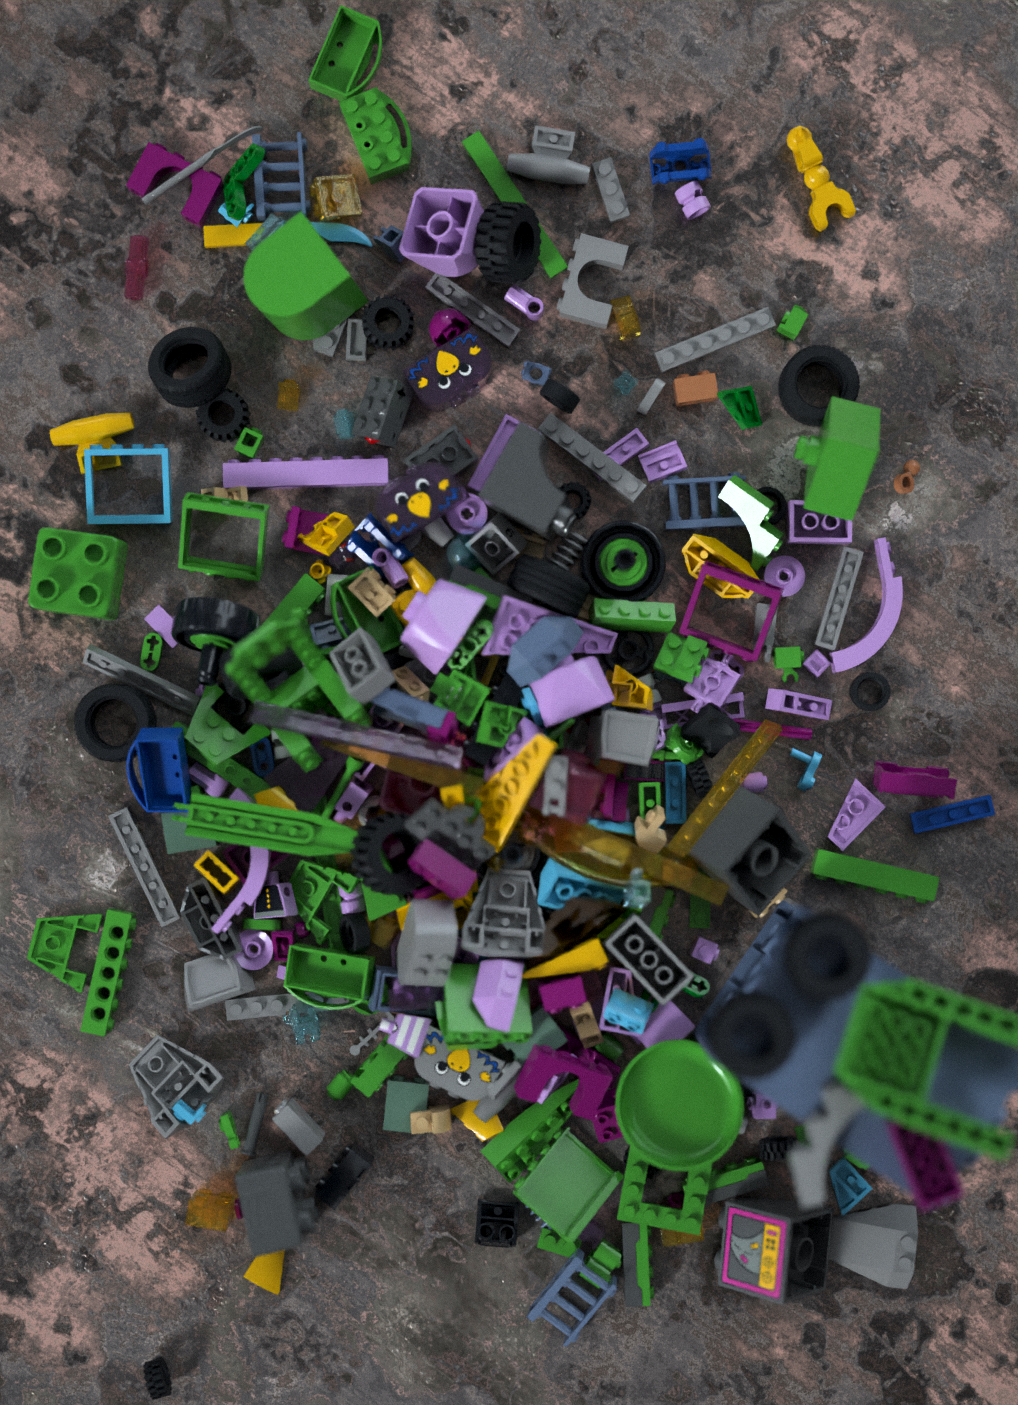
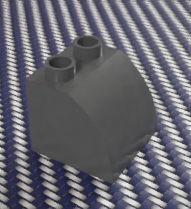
M730 779L720 790L710 796L708 804L693 821L688 822L683 827L681 834L675 840L693 864L721 889L757 916L766 909L812 855L778 807Z

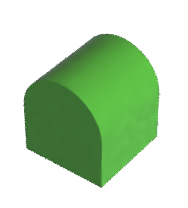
M299 212L262 241L252 251L245 265L244 285L248 297L282 334L292 339L312 340L322 337L368 302L354 280L302 212Z

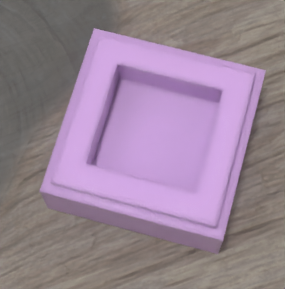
M815 649L802 663L816 678L831 664L818 649Z

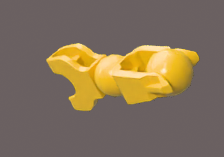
M803 126L792 128L787 135V145L793 152L798 171L802 174L804 173L806 186L812 190L810 192L812 203L809 207V217L816 230L822 232L828 226L826 217L827 207L833 206L838 208L845 218L853 217L856 209L850 194L843 189L835 187L833 181L829 182V171L825 166L821 165L823 163V156L812 140V133Z

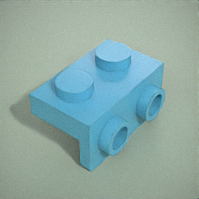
M615 987L603 1017L613 1024L626 1027L631 1032L642 1034L654 1004Z

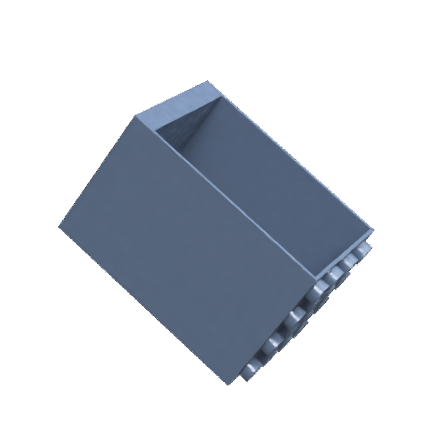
M785 897L772 912L693 1030V1033L709 1059L720 1066L709 1047V1037L707 1034V1027L710 1026L709 1019L711 1014L715 1013V1007L719 1003L722 1004L726 1001L724 998L730 995L732 997L737 995L736 992H749V990L766 993L779 1001L794 1021L793 1026L797 1037L794 1039L796 1043L795 1051L792 1050L790 1054L792 1058L789 1063L786 1061L783 1064L784 1069L778 1072L777 1070L772 1073L773 1077L768 1079L766 1076L761 1077L760 1081H753L751 1078L740 1080L805 1123L804 1118L809 1117L811 1113L822 1112V1114H825L820 1087L825 1086L826 1082L838 1080L839 1083L842 1082L846 1086V1090H849V1086L834 1072L861 985L856 988L857 991L852 995L848 993L843 999L833 998L832 1001H828L823 998L817 999L812 997L793 983L785 970L786 965L783 963V944L787 942L788 938L786 935L788 932L795 928L793 925L797 921L801 922L804 920V916L814 915V913ZM830 934L816 938L807 951V963L810 969L817 975L824 977L837 974L846 964L848 957L845 943L839 937ZM870 951L873 955V962H870L869 967L872 969L870 975L866 974L864 985L911 980V978ZM756 1014L743 1016L734 1024L730 1037L733 1047L739 1053L753 1056L760 1054L769 1046L773 1033L771 1025L765 1018ZM947 1022L923 1103L998 1129L1008 1114V1108L1004 1106V1103L1012 1091L1018 1093V1050L1005 1042ZM868 1105L861 1108L845 1123L836 1135L833 1143L913 1196L884 1123V1120L889 1117L870 1109ZM944 1140L956 1174H958L963 1165L968 1168L972 1167L981 1156L979 1152ZM951 1200L946 1201V1202H944V1203H942V1204L946 1205V1204L949 1203Z

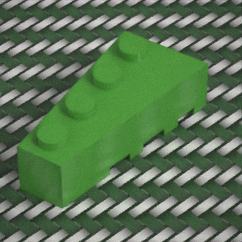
M381 846L383 865L389 872L396 874L383 846ZM362 884L369 922L407 905L408 898L405 893L385 895L373 892L370 889L371 887H365Z
M389 1033L355 1071L350 1080L368 1098L374 1091L377 1092L384 1085L385 1082L383 1080L388 1075L391 1076L397 1070L398 1062L401 1059L404 1061L409 1056L387 1043Z

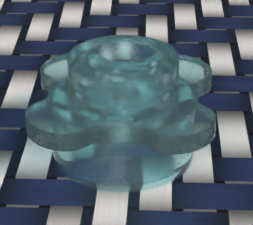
M627 370L622 371V375L614 380V386L618 387L624 395H628L630 390L638 385V380L633 378Z

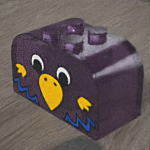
M471 327L405 368L402 372L408 385L413 388L420 404L429 411L441 412L451 406L454 409L461 405L463 399L467 396L472 398L480 393V388L485 386L491 377L492 363L490 353L475 329Z
M427 462L418 466L413 465L406 470L407 474L405 476L393 478L388 482L389 486L380 492L376 500V513L394 543L405 541L471 498L456 473L449 466L436 462Z

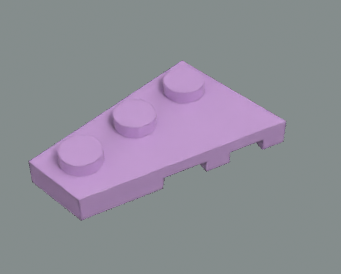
M856 778L827 837L841 851L885 808Z

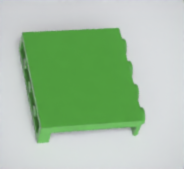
M451 963L444 984L447 1024L445 1041H451L452 1043H462L465 1041L477 1044L483 1042H494L497 1044L504 1042H515L517 1044L529 1042L532 1035L527 978H521L509 1032L487 1027L484 1018L472 1000L480 964ZM524 964L523 972L526 971V964Z
M569 1126L563 1129L559 1128L553 1134L552 1138L554 1140L550 1145L546 1144L541 1149L540 1158L530 1163L527 1167L529 1172L525 1177L521 1176L515 1182L514 1186L516 1188L512 1192L568 1243L576 1240L624 1177L619 1171L614 1172L570 1133Z

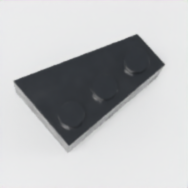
M356 1142L352 1146L348 1144L341 1152L343 1156L339 1162L335 1160L328 1169L330 1174L326 1179L322 1177L315 1186L317 1188L315 1196L333 1210L347 1196L354 1184L360 1180L365 1170H368L372 1165L374 1156Z

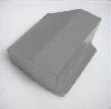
M610 709L602 711L601 716H590L588 736L595 758L649 767L658 745L660 732L658 718Z
M210 954L184 963V995L188 1012L256 990L250 970L241 967L234 956L222 960Z

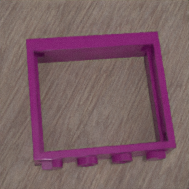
M706 560L702 564L679 633L684 634L683 637L685 638L690 635L707 641L708 647L713 648L716 646L721 648L726 654H737L745 661L757 662L784 589ZM706 575L773 598L754 650L689 627Z

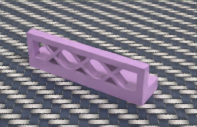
M743 692L730 694L725 702L726 704L721 708V712L727 714L731 719L745 717L742 702L744 701ZM696 699L660 705L661 718L664 724L663 729H669L675 724H679L678 726L682 727L686 722H679L682 718L686 721L689 720L684 715L691 709ZM738 701L739 714L731 715L725 710L729 703ZM678 710H685L683 714L678 712ZM674 711L680 716L675 724L667 725L665 712Z

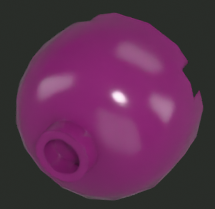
M447 308L439 310L431 319L429 325L430 337L439 349L446 350L449 349L447 346L450 344L448 343L454 341L457 337L461 336L464 339L465 335L470 331L468 325L471 324L457 309Z

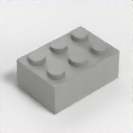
M361 627L329 652L348 694L363 706L396 680L375 638Z

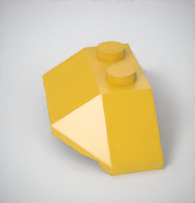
M693 534L682 549L688 572L695 579H698L702 564L706 560L759 579L748 561L716 538ZM706 575L704 581L705 586L722 598H749L753 593L751 590L710 575Z

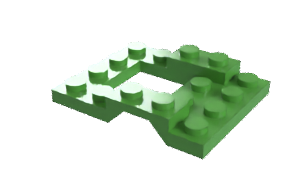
M630 1147L617 1220L700 1235L712 1163L703 1168L688 1171L682 1209L642 1202L649 1162L641 1158Z

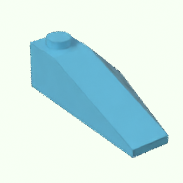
M550 857L541 872L537 902L541 906L562 909L566 906L565 902L573 896H576V898L588 896L620 904L628 889L568 861Z

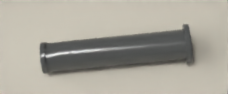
M256 1092L244 1146L240 1150V1153L244 1155L256 1156L255 1149L270 1095L268 1093Z

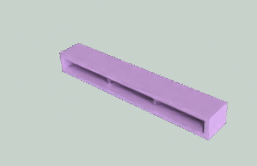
M373 455L372 459H364L363 456H351V459L333 456L331 460H323L322 457H311L310 461H302V458L298 457L290 458V461H282L281 458H271L269 462H261V459H249V462L241 463V460L232 459L228 460V463H223V488L245 486L247 490L388 486L389 460L384 458V455Z

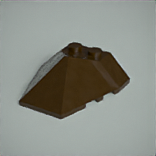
M573 896L565 902L566 906L555 910L550 915L551 919L545 923L543 954L545 956L560 952L566 945L568 948L573 946V941L580 940L583 942L600 934L628 910L626 907L610 900L588 896L577 898Z

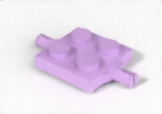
M725 654L721 662L714 661L708 657L706 661L702 660L700 665L703 667L699 677H695L692 683L687 682L684 687V692L696 699L691 707L693 712L698 713L702 705L708 703L721 710L741 678L739 673L731 670L728 666L734 658L733 655Z

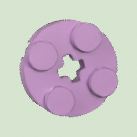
M471 493L458 495L456 500L451 501V505L447 507L446 513L451 528L463 535H471L480 530L485 525L488 516L484 502L477 495ZM466 508L470 509V513H473V516L469 517L468 520L461 515V512H465Z

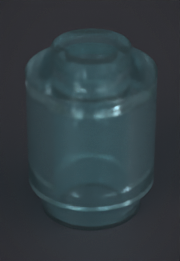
M348 409L337 410L336 414L333 415V420L339 440L355 438L351 434L355 422L353 412H348Z

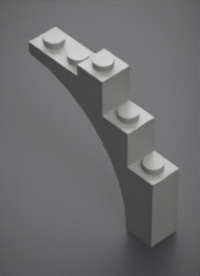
M838 1080L828 1081L825 1083V1086L820 1087L825 1114L814 1112L809 1114V1117L804 1118L809 1145L799 1143L793 1145V1149H788L799 1203L803 1208L825 1203L823 1177L829 1149L845 1123L861 1108L867 1106L850 1087L849 1090H846V1086L842 1082L839 1083Z

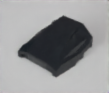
M478 1199L475 1244L501 1248L516 1247L519 1202L508 1203Z

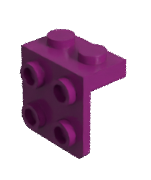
M292 506L291 511L288 510L286 522L289 525L288 531L283 533L282 543H285L287 549L325 556V554L301 542L297 536L300 533L306 536L314 530L313 525L323 521L329 514L302 510L301 507Z
M618 1087L606 1091L592 1119L600 1143L624 1137L616 1116L615 1101Z

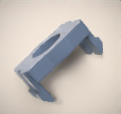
M527 361L524 362V369H522L521 375L523 380L543 386L547 379H549L548 376L551 375L552 370L540 363ZM539 368L542 371V377L537 380L533 379L530 376L532 369Z

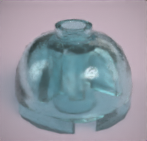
M463 533L456 535L447 547L448 566L454 570L455 565L458 564L474 572L479 567H484V565L465 546L470 538Z

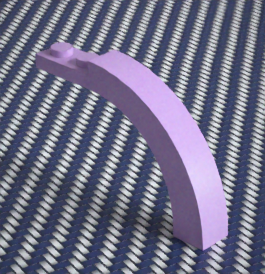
M886 537L874 540L882 583V602L879 614L871 629L858 642L843 650L829 653L832 673L855 667L873 656L888 640L898 621L902 607L903 584L901 576L893 578L895 567L894 563L890 562L891 546L889 541L886 542Z
M237 788L229 797L230 800L254 803L241 788ZM250 846L251 863L246 882L237 897L211 928L215 933L219 934L221 931L226 932L233 923L230 921L235 914L239 916L246 907L243 904L244 902L249 906L255 903L268 877L271 849Z

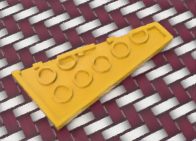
M537 734L520 750L521 752L514 759H511L475 795L482 802V807L472 822L477 820L478 815L481 814L486 823L482 838L496 848L495 852L502 851L558 746L543 734ZM474 802L468 803L469 807L474 808Z

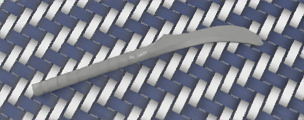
M254 126L241 132L219 147L212 149L168 179V181L155 188L152 192L142 197V201L145 205H148L174 187V185L203 167L226 148L250 135L264 131L262 126Z

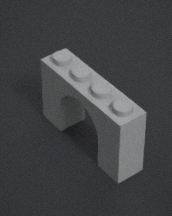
M581 233L580 239H575L572 250L576 251L574 259L570 258L567 268L571 272L569 279L565 278L562 286L565 294L563 298H559L556 310H560L559 317L603 329L607 328L613 305L591 300L583 295L578 286V277L585 268L592 265H603L622 271L629 246Z

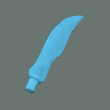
M310 222L320 237L330 242H353L370 248L373 247V244L365 234L349 225Z
M599 818L582 819V826L590 827L592 830L636 836L635 823L613 822ZM659 826V828L664 830L665 826Z

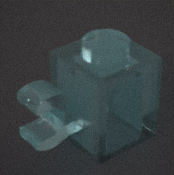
M633 868V871L630 872L631 880L624 885V907L645 908L651 902L650 881L642 880V868Z

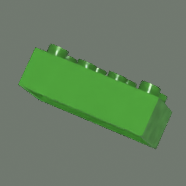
M340 5L309 77L310 88L339 101L363 92L375 77L382 58L383 43L379 21ZM374 44H377L378 54L375 65L368 77L357 86L358 81L369 66L372 48Z
M375 87L339 102L342 114L371 185L409 170L412 158L410 129L404 114L391 98ZM388 105L397 112L402 120L407 135L406 148L401 146L398 125L386 107Z
M365 569L331 585V613L335 626L343 640L348 638L339 621L336 602L341 606L343 619L349 631L354 633L361 627L375 638L383 653L402 644L400 638L404 630L390 607H387L376 617L348 588L364 572Z
M295 943L289 946L284 987L299 1000L317 1008L329 1010L349 1008L370 998L376 957L357 953L349 954L346 951ZM305 990L328 998H348L349 1001L348 1003L341 1004L325 1003L307 996Z

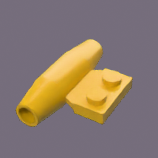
M131 412L105 413L73 420L50 429V438L54 446L79 445L77 458L81 474H84V449H90V445H102V449H111V445H117L112 437L135 429V424ZM92 455L93 472L123 465L120 455Z
M414 557L402 564L409 577L408 582L412 590L401 592L389 606L405 628L410 622L402 616L418 591L428 595L436 582L433 575Z

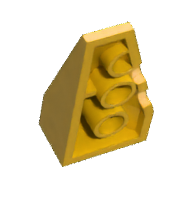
M596 935L573 946L572 951L562 952L553 957V960H546L522 973V977L525 979L590 971L592 969L598 971L606 967L605 963L609 959L599 936Z

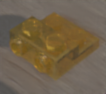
M355 174L319 176L310 184V195L315 197L316 201L313 211L315 217H319V222L339 221L341 218L359 217L363 214Z

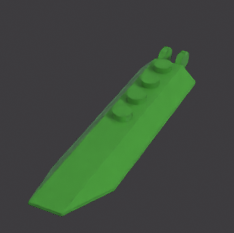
M191 793L190 805L174 802V807L177 809L189 810L188 818L181 815H172L171 819L187 823L184 834L187 836L307 856L350 853L351 849L355 846L352 843L353 838L357 836L356 830L318 814Z

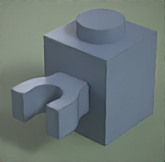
M392 225L388 229L382 227L380 230L383 234L380 237L375 235L373 237L374 241L382 246L387 256L401 262L405 258L399 250L403 231Z

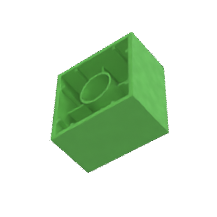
M831 396L818 436L810 435L809 438L807 436H799L794 458L802 459V463L807 464L804 509L849 521L853 520L879 452V408Z

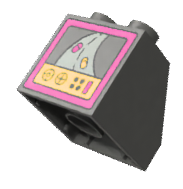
M752 1196L726 1201V1205L723 1206L719 1214V1226L723 1229L722 1245L715 1255V1268L719 1270L718 1285L782 1305L826 1291L834 1208L820 1204L803 1208L799 1201Z

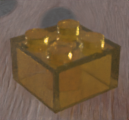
M205 1188L196 1190L189 1199L185 1225L226 1232L232 1223L236 1197H232V1194L227 1192L211 1193V1190Z

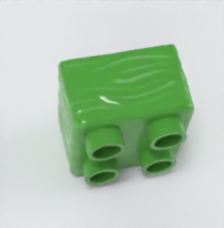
M49 527L41 528L37 536L28 596L29 605L35 609L47 612L116 620L119 616L128 544L121 539L108 535Z

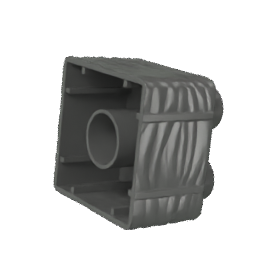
M292 1150L246 1159L235 1175L253 1258L302 1246L307 1234L314 1233L315 1223L319 1222V1211L315 1197L305 1199L303 1192L306 1190L305 1182L310 1181L307 1159L305 1156L296 1158Z

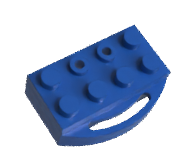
M141 728L129 750L126 764L127 777L134 796L146 812H188V809H177L174 807V802L189 805L191 803V782L183 728ZM135 750L138 752L139 772L143 788L140 786L134 770Z

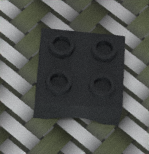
M710 703L682 725L681 737L698 745L710 758L715 757L727 743L735 740L740 735V725Z

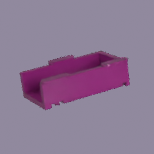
M875 761L873 785L880 793L884 791L885 793L936 798L938 796L940 798L947 796L949 799L954 800L957 779L949 778L950 771L946 767L926 766V768L898 766V763Z

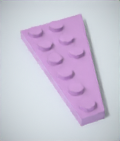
M503 594L492 623L494 632L485 642L481 654L509 655L512 643L543 616L566 615ZM572 618L581 628L583 634L574 651L570 654L611 653L618 633Z

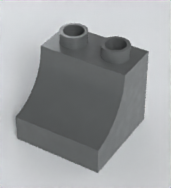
M520 421L478 496L489 508L498 513L501 512L502 515L553 542L557 534L566 538L577 516L573 515L572 505L567 496L550 482L547 470L550 446L542 432Z

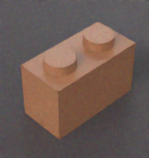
M701 371L696 376L681 374L673 380L676 407L717 401L718 399L715 373Z

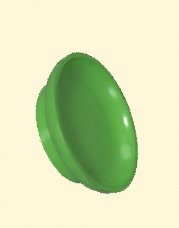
M669 1040L657 1043L643 1050L625 1069L616 1092V1116L625 1140L645 1161L666 1170L691 1171L703 1168L718 1160L734 1143L743 1121L744 1099L738 1078L729 1074L721 1066L710 1060L700 1043L693 1041Z

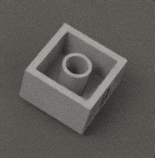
M499 512L478 530L465 546L494 575L517 556L528 542Z

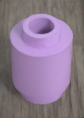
M762 772L742 773V776H737V784L752 793H763L764 788H767V777L763 776Z

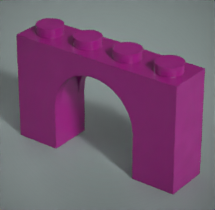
M148 142L126 187L130 192L144 197L154 190L157 182L163 175L169 172H180L192 163L185 161V158L179 153L174 152L171 154L167 152V148L159 143L154 145ZM203 167L189 175L192 180V191L181 212L185 220L200 228H203L223 189L221 176L214 171L208 173L202 170Z
M534 1044L513 1086L517 1097L537 1103L546 1083L551 1077L558 1073L571 1072L579 1076L578 1086L569 1102L573 1115L592 1120L613 1079L609 1068L602 1063H592L584 1057H573L566 1051L558 1052L547 1045L540 1046Z

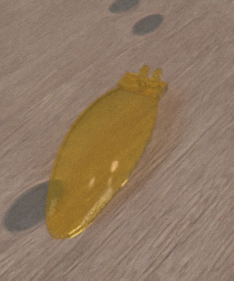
M528 803L513 828L514 831L520 830L519 841L535 848L539 847L564 867L602 883L622 887L656 888L683 884L691 881L698 875L695 861L687 854L665 844L654 857L639 847L636 836L610 831H596L590 827L582 826V819H593L591 817L566 813L565 817L558 816V814L543 815L542 808Z

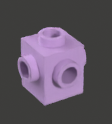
M753 1091L752 1096L748 1097L747 1100L750 1117L755 1119H776L778 1105L758 1091Z

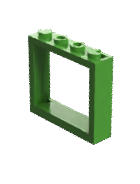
M187 492L183 498L178 568L189 570V572H204L210 576L217 574L229 579L242 578L248 582L250 580L260 581L264 572L270 505ZM198 509L260 519L256 567L189 556L192 510Z

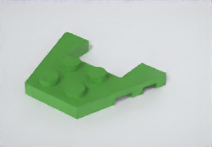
M216 684L214 686H206L184 737L187 743L214 766L219 765L271 734V731L257 720L245 735H242L216 713L211 707L224 693Z
M302 859L288 882L292 885L298 914L305 922V927L308 931L311 930L316 937V942L321 945L326 941L332 928L316 917L333 884H336L350 894L353 893L360 878L358 879L352 873Z
M104 914L37 918L27 959L48 973L53 974L63 983L70 985L77 992L82 993L88 974L67 968L77 929L80 928L98 933Z

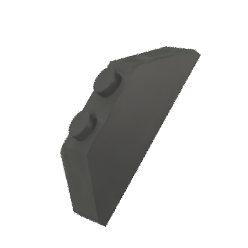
M203 877L187 885L180 914L197 948L225 960L243 951L239 929L233 917L230 920L233 923L226 932L221 931L217 934L211 929L228 907L219 890L208 878Z

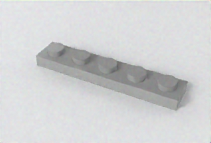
M435 273L425 287L427 291L451 308L459 310L468 320L508 348L520 333L519 328L443 275Z
M845 546L842 548L815 639V646L835 651L864 552Z

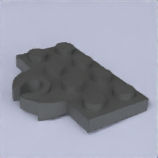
M431 798L410 816L403 826L421 841L428 839L472 871L490 858L496 850L493 845L482 838L486 823L483 816L480 814L475 822H468L466 818L472 817L475 809L464 806L463 803L447 810Z

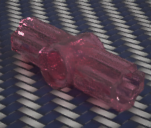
M141 235L130 237L129 256L125 261L126 284L124 297L136 301L143 300L145 278L148 277L149 261L147 260L149 238Z

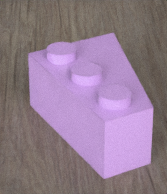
M610 967L599 1029L642 1037L641 1034L631 1032L619 1024H613L603 1017L615 987L636 996L633 973L630 970Z

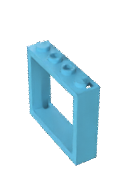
M131 444L132 449H123V445H111V449H102V445H90V449H84L87 524L172 523L170 448H165V444H152V448H144V444ZM92 455H162L164 514L95 515Z

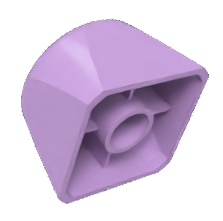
M428 187L418 189L414 193L399 247L401 254L417 264L447 277H459L474 270L478 266L476 263L477 256L474 251L476 241H474L477 234L476 227L477 223L480 222L481 214L484 213L473 190Z
M438 579L428 595L418 591L402 617L410 623L401 635V643L436 675L459 643L487 597L447 580Z
M569 654L543 678L528 685L538 705L545 729L562 723L570 717L574 718L607 705L615 700L595 656L574 661L572 654Z

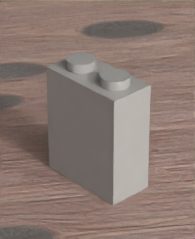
M292 1097L288 1101L284 1099L273 1111L275 1115L272 1120L306 1156L322 1142L326 1133Z

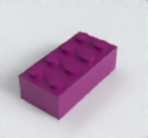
M891 1118L884 1120L916 1205L922 1211L964 1195L943 1139L910 1128Z

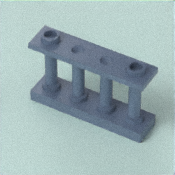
M297 132L298 141L266 143V141L262 140L260 134L252 135V144L255 143L263 147L265 154H267V151L298 150L299 157L298 162L267 163L263 157L261 163L254 170L256 215L259 222L267 221V215H270V212L302 211L308 219V212H311L310 199L307 200L304 151H308L307 139H303L301 132ZM299 170L300 182L271 184L265 182V174H268V172ZM296 190L301 192V202L278 204L266 202V194H269V192Z
M740 472L728 473V476L687 479H679V476H667L666 480L662 481V487L669 486L671 517H669V521L664 522V531L746 527L742 518L733 508L730 517L722 518L718 497V483H727L734 475L745 481L746 475H740ZM710 484L712 515H710L709 519H702L699 516L698 485ZM689 485L691 505L689 520H681V517H679L677 486Z
M579 1248L575 1250L529 1307L527 1318L532 1322L537 1317H543L566 1334L563 1342L565 1347L570 1342L574 1343L578 1339L579 1331L607 1297L611 1298L618 1289L616 1286L617 1277L615 1275L607 1282L584 1265V1252ZM574 1271L581 1272L603 1289L596 1298L572 1280L571 1275ZM562 1286H567L590 1304L584 1313L559 1295V1290ZM550 1301L552 1303L556 1302L578 1319L571 1328L547 1310L546 1306Z

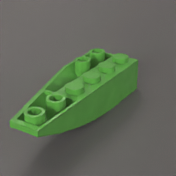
M579 1079L554 1091L542 1105L537 1102L511 1121L504 1128L503 1132H500L481 1150V1153L509 1184L517 1179L533 1160H536L540 1155L541 1149L553 1139V1134L573 1114L569 1102L578 1086Z

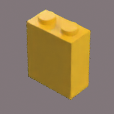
M209 850L194 864L206 878L227 896L241 882V879Z

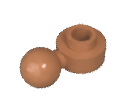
M908 460L903 467L905 473L898 474L894 478V488L899 494L913 491L915 483L912 476L917 475L920 471V465L917 461Z

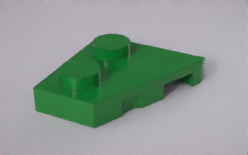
M752 386L723 390L717 393L721 402L742 430L757 428L763 425Z

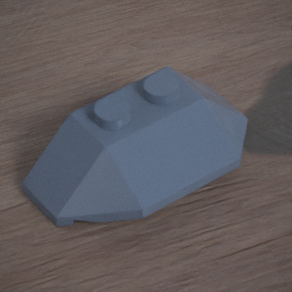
M543 616L512 643L507 672L520 687L543 678L574 651L583 631L571 616Z

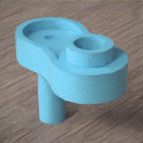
M792 748L790 756L807 763L797 788L804 792L807 789L811 790L815 782L813 776L821 761L822 754L813 751L810 756Z

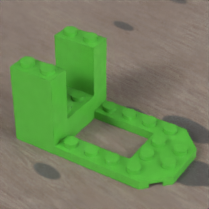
M297 617L289 618L287 622H281L280 620L270 621L236 646L233 652L235 658L226 667L229 675L260 711L292 757L306 773L317 768L323 760L297 725L306 721L315 711L322 709L327 702L331 700L356 735L365 732L373 724V721L362 705L348 694L342 679L326 660ZM290 645L304 664V667L270 691L255 671L265 666L270 659L281 654Z

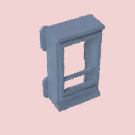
M390 687L385 688L370 700L371 703L376 704L373 709V715L390 722L395 720L420 730V733L427 737L428 725L441 729L448 709L443 711V708L396 689L391 691Z
M374 965L368 1008L371 1011L437 1016L435 1002L445 1001L444 986H429L426 1007L416 1006L419 986H415L412 1006L383 1003L382 995L385 976L398 977V971L396 967Z

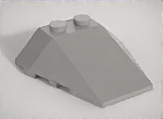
M488 868L467 920L463 925V949L481 956L525 959L544 955L545 924L541 908L537 902V894L530 871Z
M156 1035L129 1064L136 1084L144 1097L143 1102L150 1112L151 1122L165 1139L190 1125L187 1121H181L174 1115L175 1111L172 1108L179 1099L183 1100L194 1111H197L203 1103L208 1106L218 1096L224 1081V1077L210 1062L160 1035Z
M894 1203L885 1207L870 1208L866 1211L846 1213L844 1216L843 1214L833 1216L829 1260L886 1287L907 1289L914 1273L918 1238L916 1206Z

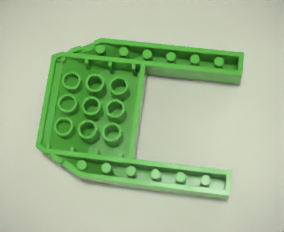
M912 979L861 986L834 1072L870 1109L915 1130L1001 1161L1006 1159L1013 1135L923 1102L947 1022L1018 1047V1017Z

